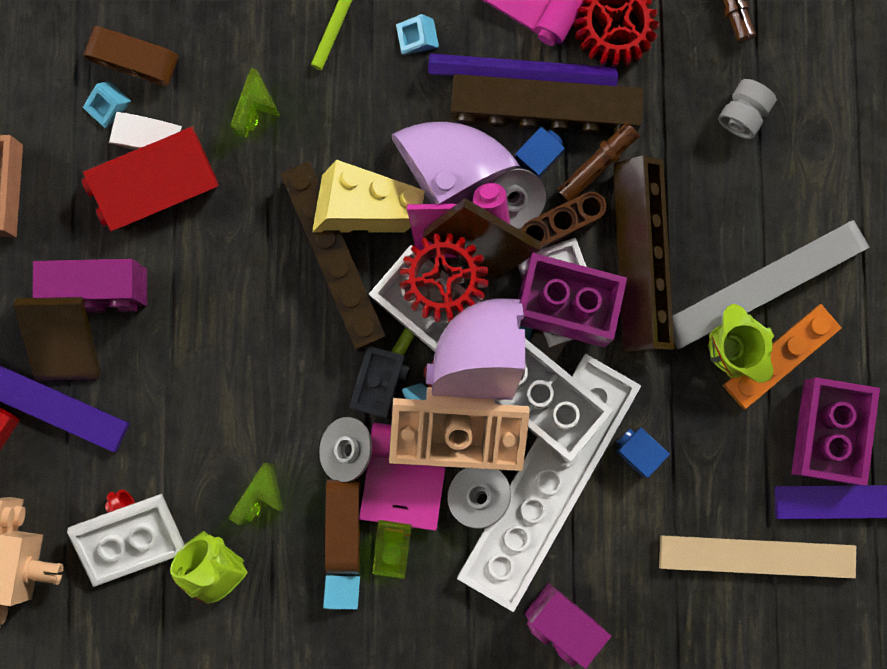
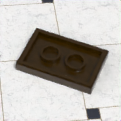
M466 198L436 219L423 231V238H426L433 244L435 243L434 234H439L441 242L446 241L448 233L452 234L453 244L455 245L460 237L465 238L464 250L469 245L474 244L477 250L472 257L481 254L484 257L482 264L477 267H487L488 275L499 279L530 258L532 253L540 251V242Z
M83 297L16 298L13 306L35 381L99 379L101 370Z

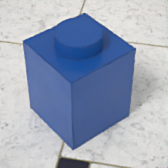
M541 127L515 154V160L521 169L529 170L541 178L562 156L565 149L562 146L563 141L553 131L549 130L547 132Z
M642 427L636 428L634 431L630 428L627 429L617 440L620 446L615 450L643 478H648L670 455Z

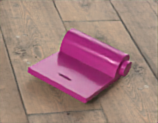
M482 0L538 34V38L549 46L563 43L579 15V7H584L585 4L584 0Z
M487 183L479 186L475 190L473 203L510 224L506 190L496 183ZM407 204V213L415 246L420 251L424 249L421 242L424 229L456 204ZM445 254V258H458L452 254Z
M374 422L371 432L372 455L367 467L359 520L436 531L445 466L389 463L391 425Z

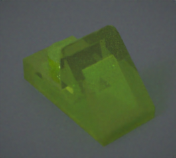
M250 68L230 124L234 134L247 138L249 130L253 131L257 125L259 113L256 110L280 116L257 69Z
M266 462L263 463L228 519L238 525L245 524L246 520L251 523L261 509V505L258 504L260 499L276 510L283 511L273 465Z
M379 520L372 574L405 578L412 524Z

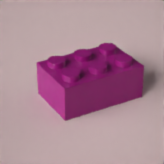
M532 253L526 263L518 300L522 303L524 313L520 325L605 348L614 340L627 278Z
M133 259L33 261V298L83 297L85 309L88 313L106 312V307L118 308L119 312H137V307L147 306V269Z
M816 377L804 380L791 475L867 486L880 388Z
M549 582L524 612L529 620L526 624L529 626L531 633L545 645L552 641V646L558 652V655L573 668L578 663L586 669L611 637L599 623Z

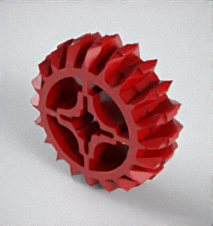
M584 0V7L581 6L578 9L579 18L574 21V27L579 29L575 37L576 40H584L580 46L581 50L591 48L590 59L595 58L596 55L601 56V65H604L607 59H611L613 67H617L619 59H621L627 66L631 63V57L638 61L642 57V52H649L651 49L650 42H654L657 37L654 31L659 27V21L654 20L657 15V9H648L652 4V0ZM613 4H614V5H621L622 7H620V8H611V7H609L608 5H613ZM632 12L639 21L640 33L635 30L636 26L629 19ZM592 15L598 19L597 23L603 28L601 37L596 34L592 26ZM623 17L621 26L619 25L618 28L614 27L609 32L611 28V23L614 24L615 21L619 22V20ZM614 40H620L625 44L614 45L610 44V42Z
M434 234V244L429 245L428 240L423 238L421 242L424 249L420 251L418 247L412 246L411 251L416 257L414 259L409 256L403 258L404 263L410 266V268H402L399 273L401 276L409 279L401 281L399 285L401 289H411L403 297L405 301L416 299L411 305V309L414 312L424 306L422 311L424 319L430 317L432 311H434L435 322H441L442 313H446L447 319L450 322L454 318L453 312L458 311L460 313L464 310V306L468 305L470 307L476 304L472 300L473 297L479 300L484 299V293L478 290L477 287H488V281L479 278L488 274V268L484 266L477 267L482 264L484 257L482 254L472 257L477 250L474 244L469 245L464 250L465 238L460 237L455 245L453 244L452 234H447L445 242H441L439 234ZM445 254L460 257L467 263L469 268L462 269L461 267L449 266ZM435 256L434 268L430 272L423 273V277H418L423 264ZM441 264L448 276L452 274V277L447 278L446 293L440 281L435 282L436 279L441 277ZM465 279H471L465 293L453 301L454 287L457 284L464 283ZM426 287L427 289L434 288L439 290L443 303L428 300L420 293L418 288Z

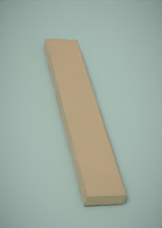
M660 535L659 568L856 578V545Z

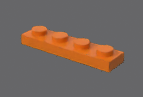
M819 304L772 343L770 360L773 366V375L770 380L758 383L743 375L737 378H730L722 386L742 409H746L842 327L824 306Z

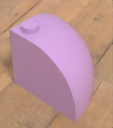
M427 122L404 128L392 134L394 144L421 189L425 190V195L431 204H457L464 198L471 201L473 200L475 190L479 186L491 183L512 169H521L515 158L497 140L480 130L463 124Z
M491 299L482 301L466 308L450 321L438 341L433 364L427 363L426 384H432V395L513 400L525 370V329H519L521 319L524 317L520 300Z

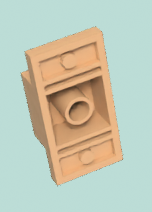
M427 387L426 400L393 398L389 463L523 471L530 415L529 406L495 404L494 399L432 395V387Z
M14 497L0 498V628L7 618L8 606L32 599L35 581L58 585L62 575L51 573L63 572V564L39 561L43 535L18 531L19 526L24 522L25 507H22L24 499Z

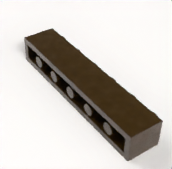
M454 74L451 120H457V123L463 125H474L478 121L488 122V125L492 127H506L507 124H518L520 128L526 130L538 129V126L551 127V130L555 132H567L571 128L582 129V132L585 134H600L601 131H611L614 135L626 121L636 131L639 130L642 120L643 88Z
M642 155L613 163L619 260L618 274L627 278L621 304L623 352L631 353L674 350L663 159Z
M310 161L280 173L357 352H361L367 349V346H374L386 341L387 338L340 230L312 232L320 183Z

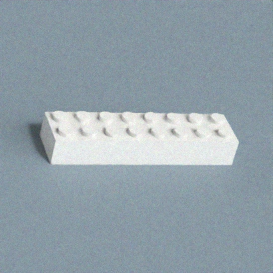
M410 245L369 295L375 303L435 352L440 336L450 322L447 319L446 313H442L440 323L435 322L434 311H432L430 317L424 319L422 317L424 306L414 312L411 309V305L416 299L405 301L403 295L411 289H401L399 283L409 278L401 276L399 271L402 268H410L403 261L405 256L413 259L416 257L412 253V245ZM428 259L421 267L418 277H423V273L430 272L435 264ZM442 271L441 277L436 279L435 282L439 280L446 293L447 278L450 276ZM459 284L453 289V301L461 297L466 291ZM426 287L418 288L420 293L428 300L443 303L439 290L434 288L427 289ZM472 298L475 303L480 302L477 298ZM458 311L453 312L454 317L459 314ZM526 338L525 370L513 400L494 399L497 404L529 406L528 430L569 464L572 463L614 411Z

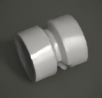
M743 79L732 95L733 101L726 104L718 120L724 128L736 136L744 139H753L763 123L761 117H767L777 98L763 84L751 79Z

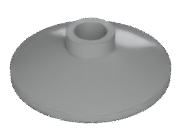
M512 169L491 182L501 185L506 190L507 197L510 193L516 191L514 198L507 199L510 225L517 229L522 228L526 222L541 214L546 202V190L540 178L533 172L526 169Z
M351 417L339 418L331 423L323 434L320 443V461L324 471L330 478L340 482L353 481L363 474L370 462L372 455L371 436L367 427L358 419Z
M465 468L455 476L448 491V505L451 513L460 523L471 528H486L494 525L506 514L511 502L510 484L504 474L497 469ZM481 494H487L486 502L479 504L478 497Z

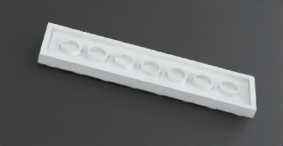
M584 354L572 377L614 410L613 413L571 464L538 437L536 438L524 459L523 471H517L510 484L511 502L506 514L497 523L484 529L457 577L461 582L513 612L641 385L587 354Z

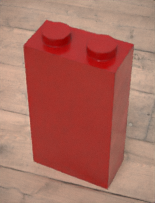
M193 126L83 172L85 178L82 179L83 187L88 196H94L99 208L96 209V214L103 226L108 225L110 231L204 193L219 185Z

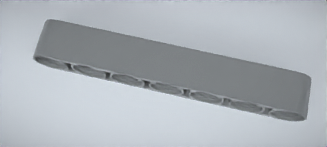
M852 220L673 315L674 344L677 349L707 335L721 325L723 312L729 305L737 304L748 313L870 248L856 222Z

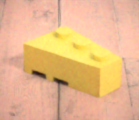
M336 160L322 175L312 232H323L324 230H340V232H351L352 230L406 232L411 227L407 213V204H423L425 190Z

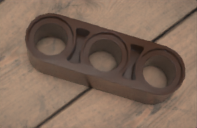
M100 26L93 27L83 53L85 59L95 64L166 87L170 84L179 56L169 49Z
M596 192L585 193L529 220L523 225L521 231L524 233L531 229L538 231L542 238L540 250L547 248L597 223L606 211L605 199ZM587 202L594 204L597 208V215L589 216L585 214L582 204ZM557 216L565 217L569 221V228L565 230L557 228L554 224V218Z
M327 479L325 522L326 574H359L360 479L350 482Z

